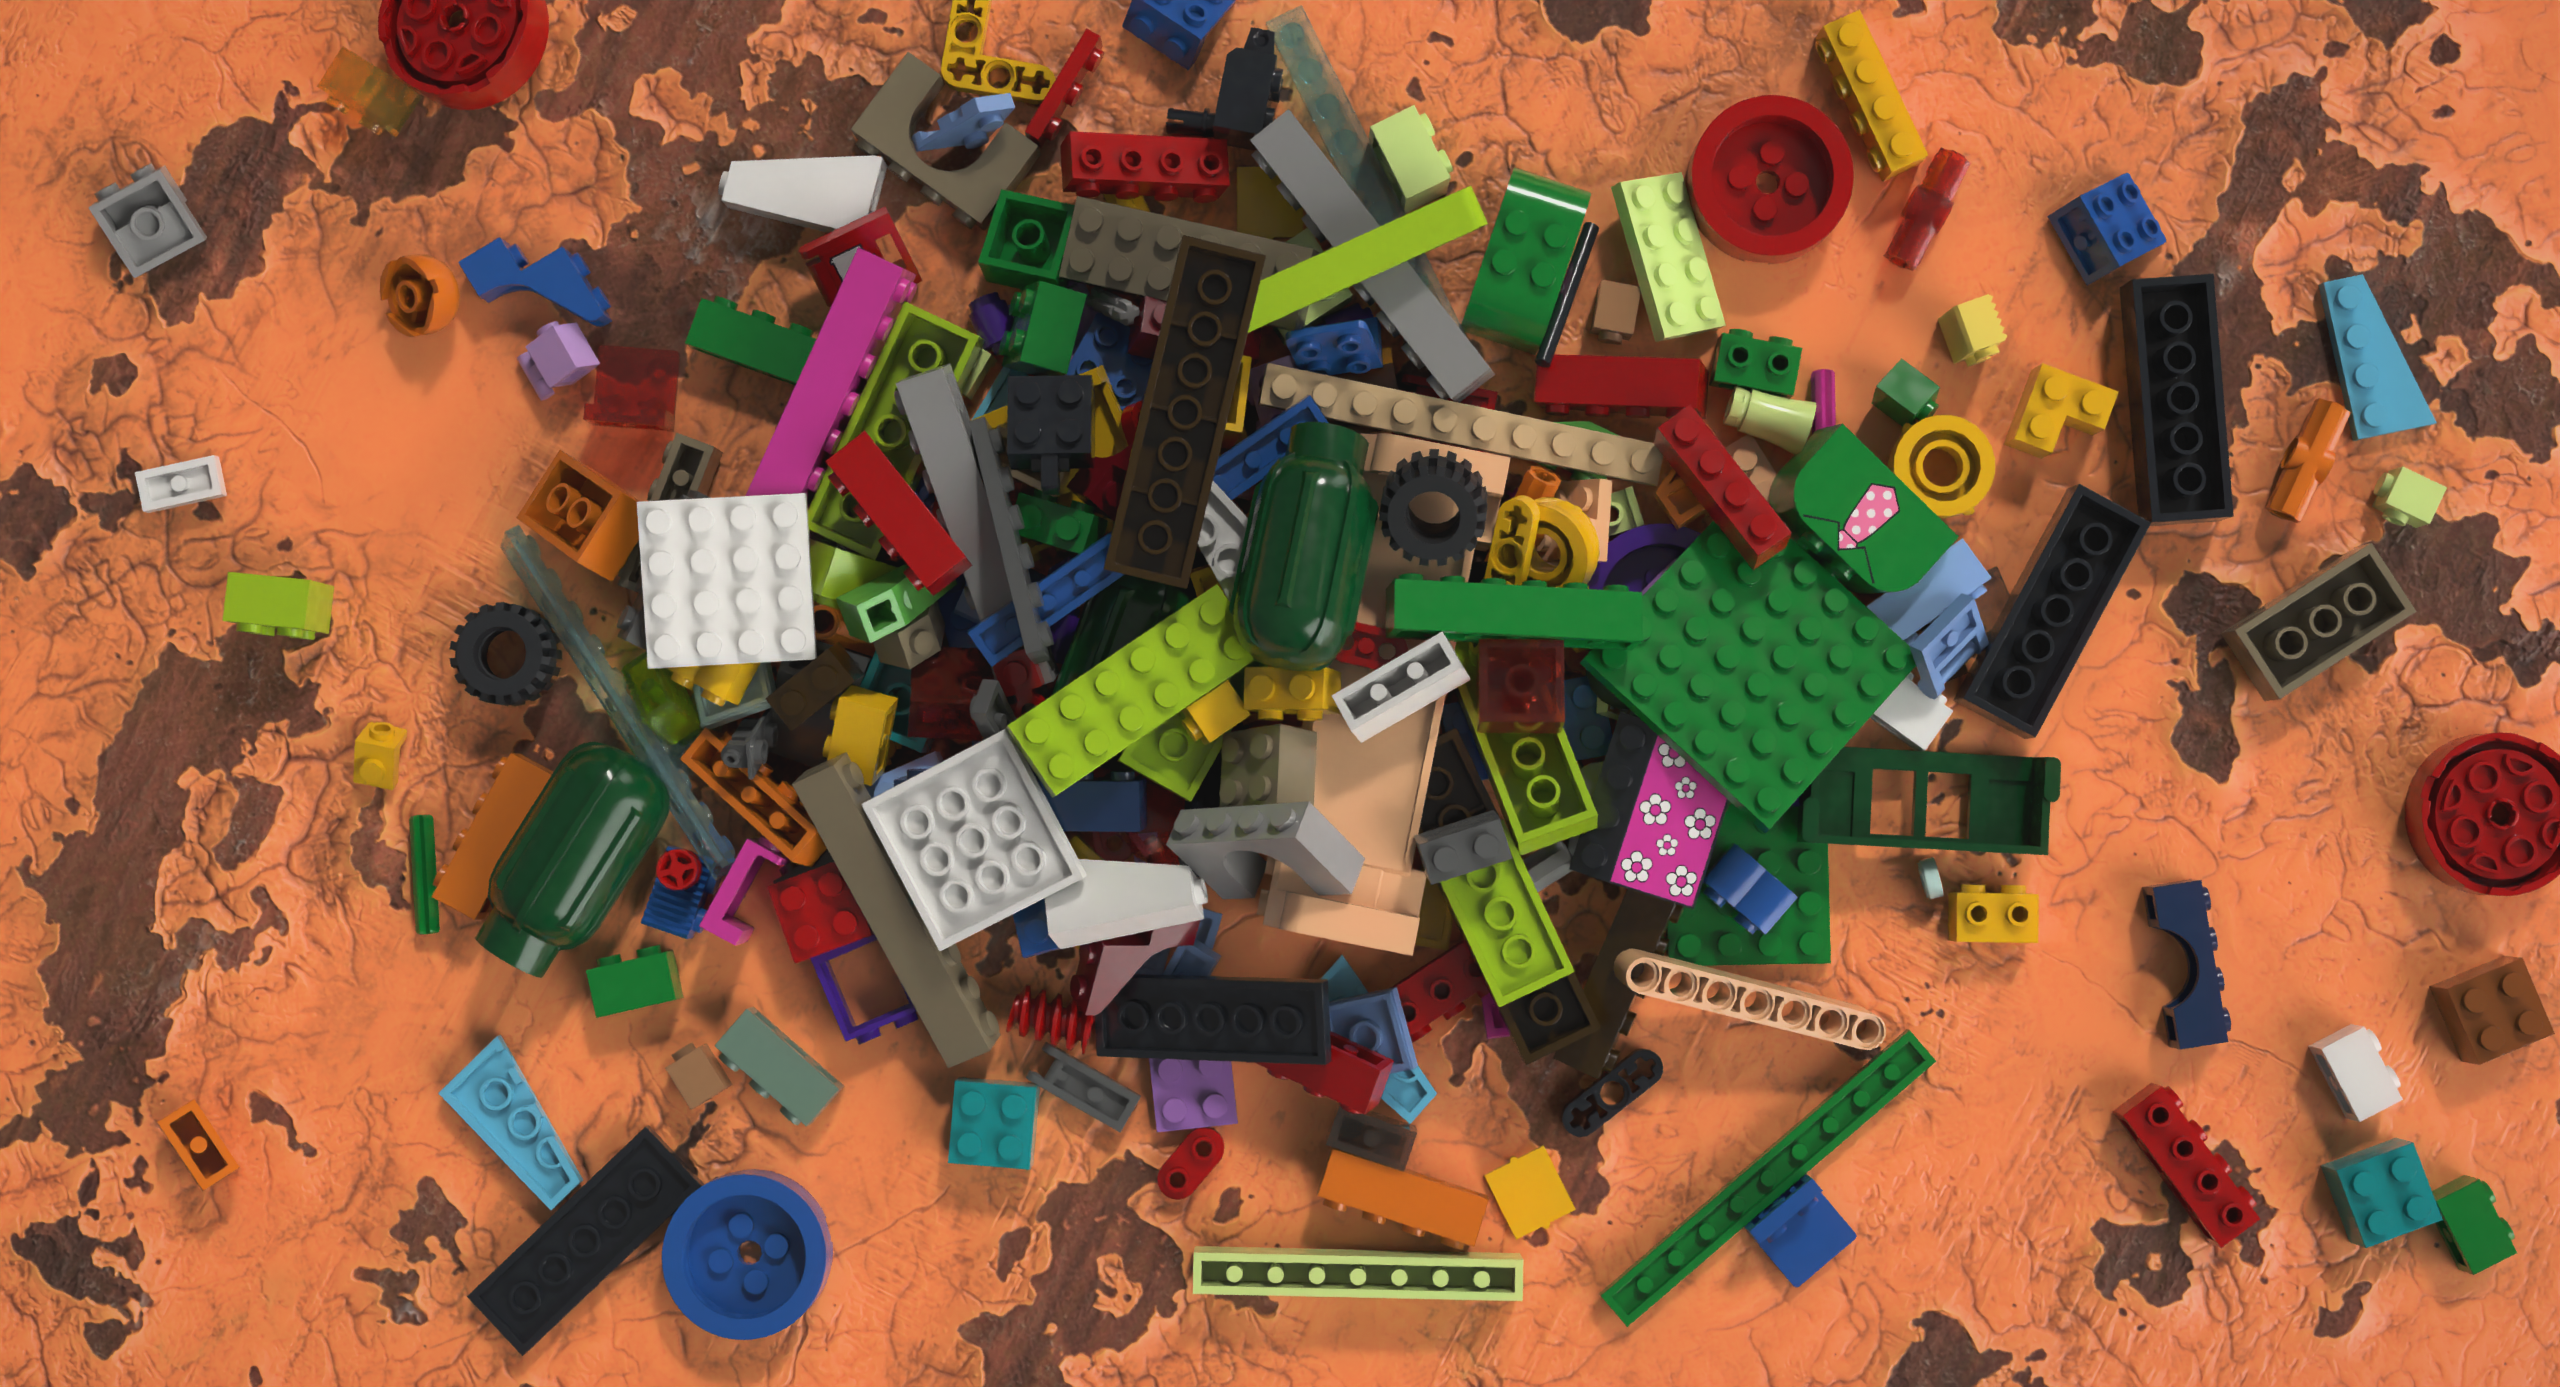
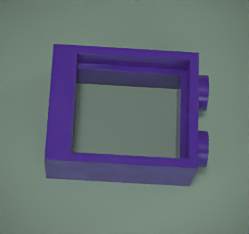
M875 934L810 958L845 1042L856 1038L859 1045L881 1036L879 1027L894 1022L897 1029L919 1019L916 1009L904 989L909 1004L856 1026L829 961L876 941Z

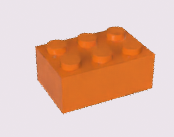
M559 450L516 517L571 559L611 582L619 570L624 567L628 556L639 540L637 502L639 500L596 470L562 450Z

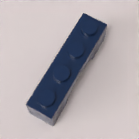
M2193 879L2142 887L2148 926L2162 930L2174 937L2183 948L2188 964L2187 978L2181 992L2172 1001L2162 1006L2168 1046L2181 1050L2228 1042L2227 1032L2231 1031V1018L2227 1008L2222 1006L2220 991H2224L2225 984L2223 973L2215 964L2213 951H2217L2218 941L2214 928L2209 927L2207 911L2211 909L2208 889L2202 886V880Z

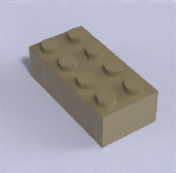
M2368 543L2354 547L2220 634L2263 700L2271 701L2286 696L2417 611L2373 544Z

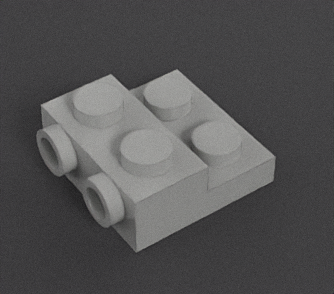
M152 163L130 174L134 182L120 189L115 182L94 194L98 201L88 207L133 278L144 274L207 239V236L186 205V197L165 165L155 169Z

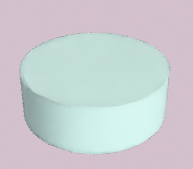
M1934 858L1919 860V863H1917L1926 898L1931 900L1943 897L1942 883Z

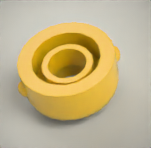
M1935 415L1925 418L1914 425L1905 423L1901 430L1902 434L1891 449L1888 468L1940 519L1960 514H1974V507L1988 493L1995 475V456L1986 435L1973 423L1954 415ZM1941 449L1953 457L1957 465V475L1949 486L1935 485L1926 478L1923 471V461L1929 451Z
M1550 497L1534 499L1540 509L1537 534H1546L1555 540L1561 552V559L1558 566L1548 564L1538 555L1534 545L1527 581L1541 580L1547 582V587L1563 588V585L1566 583L1578 582L1587 584L1596 570L1600 554L1599 539L1589 517L1579 506H1575L1568 501ZM1521 507L1511 511V515L1517 517V524L1515 530L1506 533V535H1516L1518 525L1527 520V517L1521 515ZM1505 544L1501 550L1502 559L1510 566H1517L1520 562L1518 549L1513 545ZM1515 575L1505 576V580L1507 581L1508 579H1510V578H1512V577H1515V578H1516V576H1515Z

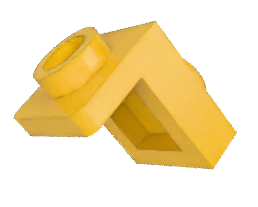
M369 722L355 740L353 782L393 790L398 783L400 747L407 739V729L394 727L387 722Z

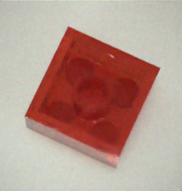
M1479 639L1476 650L1477 733H1561L1565 723L1564 640Z

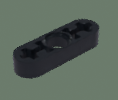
M1637 1049L1631 1052L1614 1066L1611 1074L1608 1072L1604 1073L1599 1079L1565 1104L1561 1112V1122L1564 1128L1570 1134L1577 1137H1585L1592 1134L1659 1081L1663 1073V1064L1660 1057L1648 1049ZM1638 1058H1642L1645 1061L1652 1059L1654 1063L1650 1066V1070L1653 1074L1648 1078L1643 1074L1634 1078L1632 1082L1638 1085V1087L1631 1092L1629 1084L1618 1075V1072L1624 1069L1625 1073L1629 1076L1638 1068L1635 1063ZM1616 1081L1621 1084L1623 1097L1618 1103L1607 1104L1602 1100L1600 1091L1606 1082ZM1593 1094L1595 1102L1606 1112L1599 1117L1597 1110H1594L1586 1117L1589 1122L1586 1127L1583 1128L1579 1124L1572 1127L1569 1123L1574 1118L1571 1111L1576 1107L1580 1111L1590 1107L1592 1104L1586 1098Z

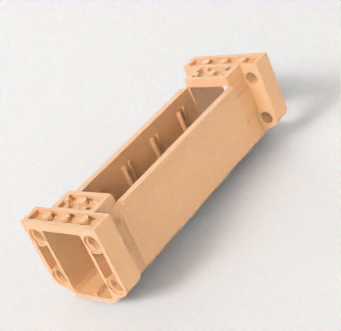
M1360 434L1369 443L1362 477L1370 486L1373 498L1378 503L1379 510L1387 476L1391 470L1396 472L1397 463L1403 458L1410 462L1412 453L1421 451L1422 456L1426 457L1429 456L1430 449H1439L1438 456L1446 457L1448 451L1456 453L1457 462L1461 463L1464 459H1467L1472 463L1471 472L1479 471L1483 478L1482 487L1486 486L1487 515L1482 537H1477V546L1471 552L1464 549V558L1455 562L1452 556L1448 557L1447 565L1438 566L1437 560H1429V565L1424 566L1419 565L1420 558L1413 556L1411 562L1403 558L1402 548L1397 551L1391 548L1389 545L1390 536L1384 537L1382 533V521H1379L1378 512L1356 622L1386 629V588L1394 578L1398 579V576L1401 574H1421L1424 576V580L1440 581V578L1443 576H1461L1465 578V582H1468L1474 550L1486 552L1492 544L1500 501L1504 495L1510 457L1393 434ZM1440 492L1419 494L1409 503V507L1414 515L1428 523L1446 522L1459 511L1456 503L1450 497ZM1352 636L1347 637L1342 648L1343 650H1349L1353 647L1354 638ZM1405 639L1408 651L1427 641ZM1449 641L1455 651L1456 642ZM1391 644L1382 645L1379 655L1383 659H1391L1395 655L1394 646ZM1333 660L1327 666L1342 672L1341 690L1375 671L1340 663L1336 660ZM1446 694L1362 743L1351 732L1341 712L1340 714H1323V720L1321 721L1303 720L1301 729L1317 732L1314 807L1356 848L1365 860L1352 894L1318 895L1290 867L1268 856L1265 874L1273 875L1270 891L1261 889L1256 913L1257 915L1264 916L1263 925L1413 956L1420 921L1419 912L1427 877L1425 871L1411 868L1416 848L1414 836L1419 833Z

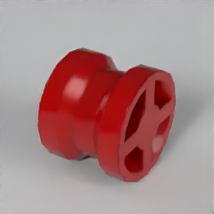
M673 849L665 852L659 858L656 866V875L660 883L672 890L689 889L695 886L703 873L702 862L699 856L687 849Z

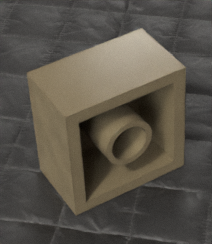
M1275 724L1224 733L1221 751L1219 807L1310 802L1314 806L1317 732L1284 724Z

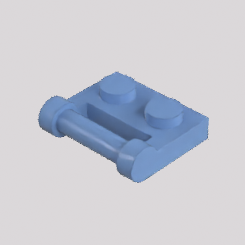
M1961 593L1909 646L1921 678L1918 682V687L1923 694L1931 699H1936L1945 690L1944 684L1974 654H1980L1989 644L1973 597Z

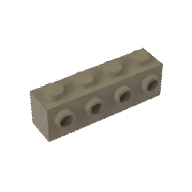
M676 433L674 440L670 441L665 448L662 457L664 466L659 479L656 478L653 481L647 500H676L683 494L687 496L690 490L698 491L707 496L723 452L714 446ZM639 540L628 556L626 564L618 572L620 577L618 585L638 592L635 590V587L641 575Z

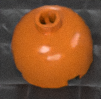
M408 255L392 260L385 265L380 278L379 292L381 300L388 299L391 312L385 314L398 332L408 337L428 335L442 330L455 318L459 309V286L453 272L444 262L429 255Z

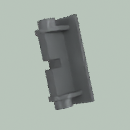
M771 708L766 709L761 718L743 719L732 735V740H729L721 751V758L726 766L748 768V779L754 778L761 765L766 763L771 749L776 747L778 743L779 730L777 723H772Z

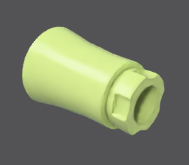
M1735 386L1725 409L1723 424L1736 427L1739 432L1758 437L1795 455L1803 450L1808 439L1816 412V402L1789 399L1755 389L1749 391Z

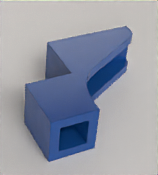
M499 237L458 262L478 296L488 303L511 292L529 291L545 297L596 327H603L612 322L606 311L611 308L610 302L598 286L593 289L585 277L591 273L587 264L578 252L572 255L563 246L524 269L529 262L516 243L510 246L509 243Z

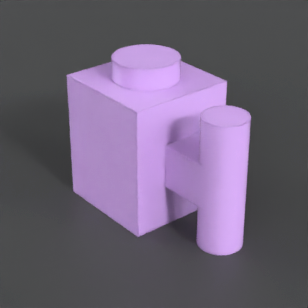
M554 321L544 325L537 330L536 334L538 337L525 346L528 351L517 357L519 364L541 401L555 394L552 388L572 385L600 365L577 322L559 325L558 321Z

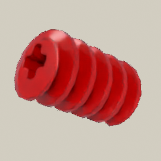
M1026 984L1021 993L1017 994L1014 999L1006 1032L1009 1033L1015 1024L1018 1023L1019 1036L1025 1037L1031 1028H1034L1035 1041L1040 1042L1049 1032L1052 1046H1057L1060 1040L1065 1037L1067 1050H1073L1076 1044L1081 1041L1082 1054H1085L1095 1016H1085L1083 1012L1078 1011V1004L1075 999H1072L1067 1007H1063L1062 994L1059 993L1051 1003H1048L1045 989H1042L1035 999L1031 998V986Z

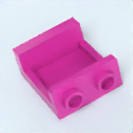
M763 835L760 838L746 839L699 926L735 946L748 942L755 927L734 917L736 911L765 859L779 866L786 865L791 861Z

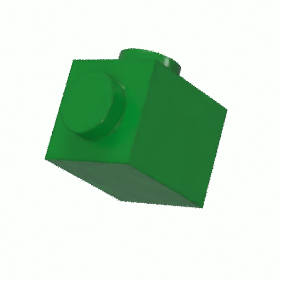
M1901 358L1876 385L1871 404L1902 427L1905 423L1914 425L1935 414L1939 407L1936 399L1940 386Z

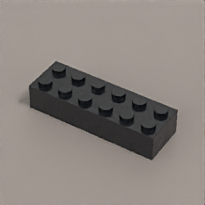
M2214 274L2132 279L2120 287L2138 516L2151 522L2150 526L2218 522L2234 517Z
M2081 484L2068 488L1987 637L1989 641L1988 646L1977 655L1953 701L2023 739L2036 738L2151 522Z

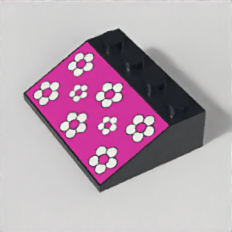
M1620 712L1592 797L1598 814L1597 828L1580 834L1569 869L1608 883L1695 909L1730 801L1639 717Z

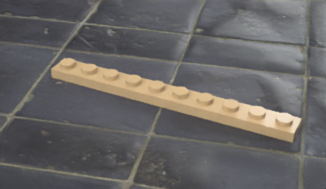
M1267 363L1265 366L1258 405L1287 410L1307 395H1310L1325 418L1329 420L1649 486L1658 485L1663 455L1654 443L1271 363Z

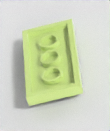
M1682 172L1623 181L1612 186L1611 190L1655 342L1714 331L1726 326Z

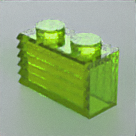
M647 651L623 667L621 672L627 680L626 684L629 685L628 689L633 696L632 700L636 702L635 706L638 707L637 711L640 713L639 717L642 718L641 722L668 745L676 744L700 727L701 722L686 687L672 681L670 677L673 672L667 668L648 669Z

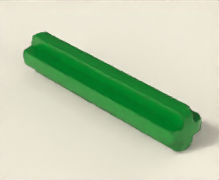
M414 815L409 819L415 931L420 935L435 934L439 932L440 924L438 900L432 897L437 888L433 885L437 875L434 819L432 815Z

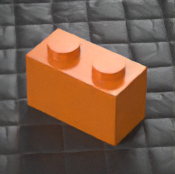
M195 1099L157 1122V1125L202 1192L240 1168Z

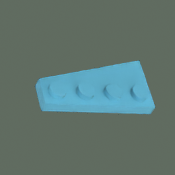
M2363 274L2319 284L2345 408L2351 412L2348 422L2352 440L2356 441L2436 424L2437 422Z
M1343 954L1320 978L1328 979L1329 1001L1369 993ZM1417 1066L1412 1070L1389 1074L1381 1099L1411 1124L1437 1095V1092L1420 1067Z
M501 1035L493 1039L438 1093L550 1211L556 1208L583 1181L582 1176Z

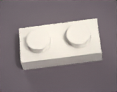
M215 455L135 472L142 510L146 513L227 496L220 458Z

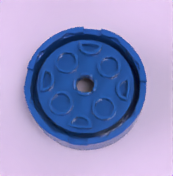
M747 1169L719 1176L694 1191L685 1199L673 1215L667 1227L662 1246L664 1279L668 1291L678 1308L688 1319L703 1330L723 1338L735 1340H752L767 1337L793 1324L812 1306L823 1291L833 1261V1242H831L826 1216L815 1198L794 1180L772 1171ZM754 1241L760 1246L762 1255L758 1262H744L740 1254V1246L743 1242Z

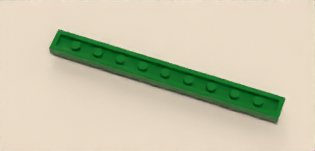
M1906 1029L1599 1293L1601 1297L1628 1327L1932 1066L1936 1060L1914 1034Z

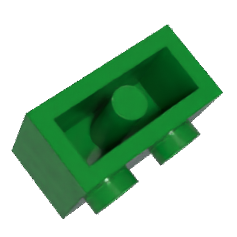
M1729 329V334L1722 333L1717 339L1709 386L1733 390L1735 386L1749 391L1755 389L1790 399L1794 396L1803 348L1792 346L1793 340L1788 338L1770 336L1768 341L1754 339L1753 333L1750 331Z
M1038 489L1034 490L1033 496L1019 492L1016 504L1020 508L1025 526L1024 529L1019 530L1021 537L1075 554L1081 553L1104 537L1108 520L1094 515L1096 507L1072 500L1070 507L1056 503L1058 496L1043 495L1042 491Z

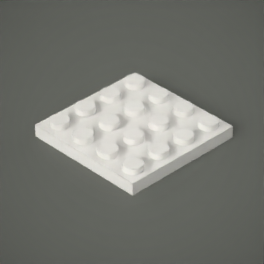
M806 493L637 502L648 669L815 660L817 658Z
M1006 729L861 804L939 951L1087 876L1025 757Z

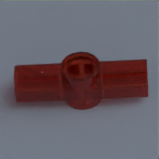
M1942 147L1934 155L1921 184H1917L1907 200L1900 215L1903 218L1883 255L1890 263L1902 269L1916 270L1925 251L1928 249L1934 234H1938L1954 205L1952 199L1971 165L1965 156L1954 150Z

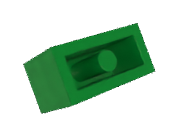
M660 945L636 950L637 958L622 962L621 954L596 959L598 967L586 970L596 1018L684 998L674 951L661 952Z
M2463 1175L2432 1191L2443 1219L2435 1224L2459 1270L2475 1275L2517 1254L2512 1240L2515 1239L2513 1230L2504 1218H2499L2493 1206V1203L2496 1202L2495 1195L2485 1181Z

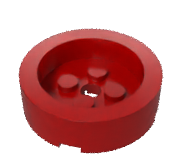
M382 0L378 16L379 40L383 42L388 57L387 63L395 74L433 102L457 110H475L489 107L505 100L518 91L538 67L543 57L549 34V14L545 0ZM463 10L465 23L461 22L458 26L450 28L449 20L452 14Z
M1762 95L1730 106L1711 122L1691 155L1687 171L1686 188L1697 226L1715 247L1738 260L1778 264L1796 259L1814 249L1839 223L1852 196L1854 184L1853 161L1844 136L1833 121L1822 111L1807 102L1793 97ZM1763 173L1775 175L1777 178V190L1769 194L1761 192L1756 185L1757 176Z
M2502 732L2460 737L2442 745L2431 753L2413 776L2405 801L2407 835L2416 856L2424 867L2446 885L2459 891L2477 895H2521L2537 890L2560 875V755L2542 742H2536L2515 733ZM2495 803H2503L2510 813L2508 821L2502 826L2490 820L2492 809L2496 805Z

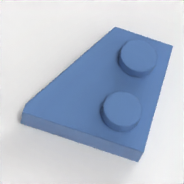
M1011 93L975 97L961 105L957 110L938 119L937 122L940 130L918 131L912 136L916 152L965 145L967 149H974L985 145L989 141L988 138L996 129L1004 124V120L1015 109Z

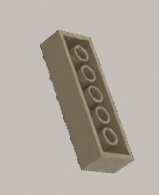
M1077 196L1059 277L1143 298L1148 296L1167 301L1183 235L1266 255L1261 280L1320 253L1308 247ZM1309 306L1266 326L1288 331L1304 329Z

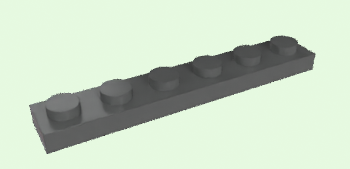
M985 417L969 421L1025 652L1034 664L1051 660L1048 646L1054 645L1048 622H1041L1038 607L1044 606L1040 587L1037 582L1031 583L1028 571L1029 568L1034 567V561L1028 543L1022 544L1019 530L1024 529L1025 526L1018 504L1012 506L1009 491L1015 490L1011 471L1008 466H1002L1000 453L1006 451L1003 437L999 428L993 429Z

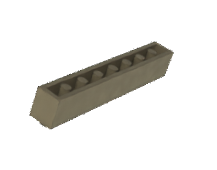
M846 752L806 770L792 786L947 1067H953L992 1049L1001 1035L999 1033L998 1021L991 1011H987L981 1000L980 989L976 980L972 976H968L964 969L957 945L953 944L942 951L938 950L861 805L872 798L863 784L864 777L861 769L856 763L851 762Z

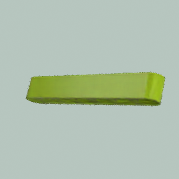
M1472 186L1459 190L1260 280L1248 333L1487 225L1488 222Z

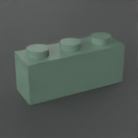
M754 1006L747 1008L714 1045L722 1052L718 1057L726 1066L735 1072L739 1069L744 1071L752 1078L749 1082L750 1086L762 1097L768 1099L771 1095L782 1105L780 1112L797 1126L801 1122L806 1127L813 1123L844 1087L841 1082Z

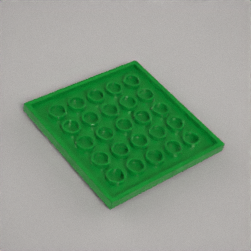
M1714 520L1642 596L1643 642L1631 651L1592 649L1580 662L1585 669L1764 833L1772 828L1916 667L1909 645L1793 539L1789 538L1786 548L1752 570Z

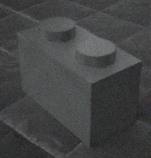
M1494 810L1414 836L1426 876L1431 885L1512 859L1501 820Z

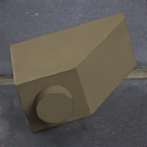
M938 601L933 603L906 626L873 642L881 663L912 669L941 650L945 622Z

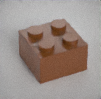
M2502 956L2429 986L2461 1062L2481 1065L2555 1034L2525 962L2521 957Z

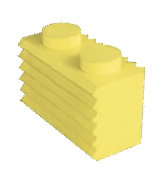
M1987 294L1956 305L1938 318L1954 364L1965 361L1967 367L1990 359V356L2000 352L1997 345L2005 341L2007 335L2002 333L2005 327L2000 325L2002 320L1997 318L1999 312L1994 310L1996 304L1991 302L1993 296Z

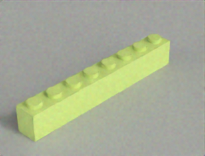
M1195 1246L1193 1255V1294L1523 1301L1524 1260L1520 1253Z

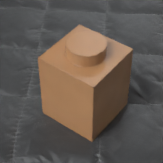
M1601 280L1597 289L1590 334L1599 335L1598 341L1608 344L1620 345L1622 344V339L1629 341L1634 333L1641 294L1640 287Z
M693 1042L671 1055L675 1062L665 1068L690 1109L700 1106L733 1085L708 1044L698 1048L695 1047Z

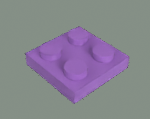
M1149 1058L1157 1132L1238 1124L1231 1061Z

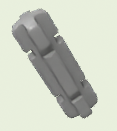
M1094 287L1091 289V295L1086 296V304L1093 307L1094 311L1102 313L1115 321H1120V323L1126 326L1134 324V317L1140 314L1139 307L1132 305L1131 301L1105 291L1103 288Z

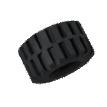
M1430 449L1429 456L1423 457L1421 451L1412 453L1410 462L1403 458L1397 463L1396 472L1391 470L1387 476L1379 510V521H1382L1381 530L1384 537L1390 536L1389 545L1394 551L1402 548L1403 558L1411 562L1413 556L1420 558L1419 565L1424 566L1429 565V560H1437V565L1443 566L1447 565L1448 557L1452 556L1455 562L1464 558V549L1471 552L1477 546V537H1482L1487 515L1486 486L1482 487L1483 478L1479 471L1472 473V463L1467 459H1464L1461 463L1457 462L1456 453L1448 451L1446 457L1438 456L1439 449ZM1440 492L1450 497L1456 503L1459 511L1446 522L1428 523L1414 515L1409 507V503L1419 494Z
M497 602L494 606L483 605L479 607L480 612H470L464 618L467 620L465 626L458 625L454 633L459 635L457 642L451 641L449 650L455 651V658L449 659L451 667L458 670V673L454 675L458 683L466 685V692L471 696L479 697V700L487 703L519 706L524 705L525 701L528 700L535 701L541 697L539 693L542 690L548 691L552 687L553 683L550 682L552 676L559 675L561 668L556 667L557 659H562V651L557 650L556 646L557 643H560L558 634L552 633V624L548 620L541 618V614L516 604ZM505 631H514L518 633L525 644L526 657L523 666L515 675L502 679L495 676L491 671L487 661V652L490 643L497 635Z

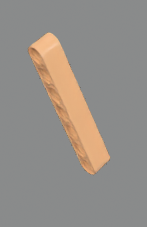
M1638 949L1622 951L1614 962L1613 970L1617 979L1638 994L1863 1050L1877 1048L1886 1036V1026L1883 1020L1856 1004ZM1639 963H1644L1642 975L1634 980L1631 979L1633 967ZM1681 972L1682 978L1679 985L1669 989L1671 977ZM1719 982L1717 994L1707 998L1709 986ZM1756 991L1754 1003L1745 1008L1746 997ZM1793 1001L1791 1012L1787 1016L1782 1017L1784 1005ZM1830 1010L1828 1021L1824 1025L1819 1026L1821 1015ZM1866 1020L1867 1023L1864 1031L1856 1035L1858 1024Z

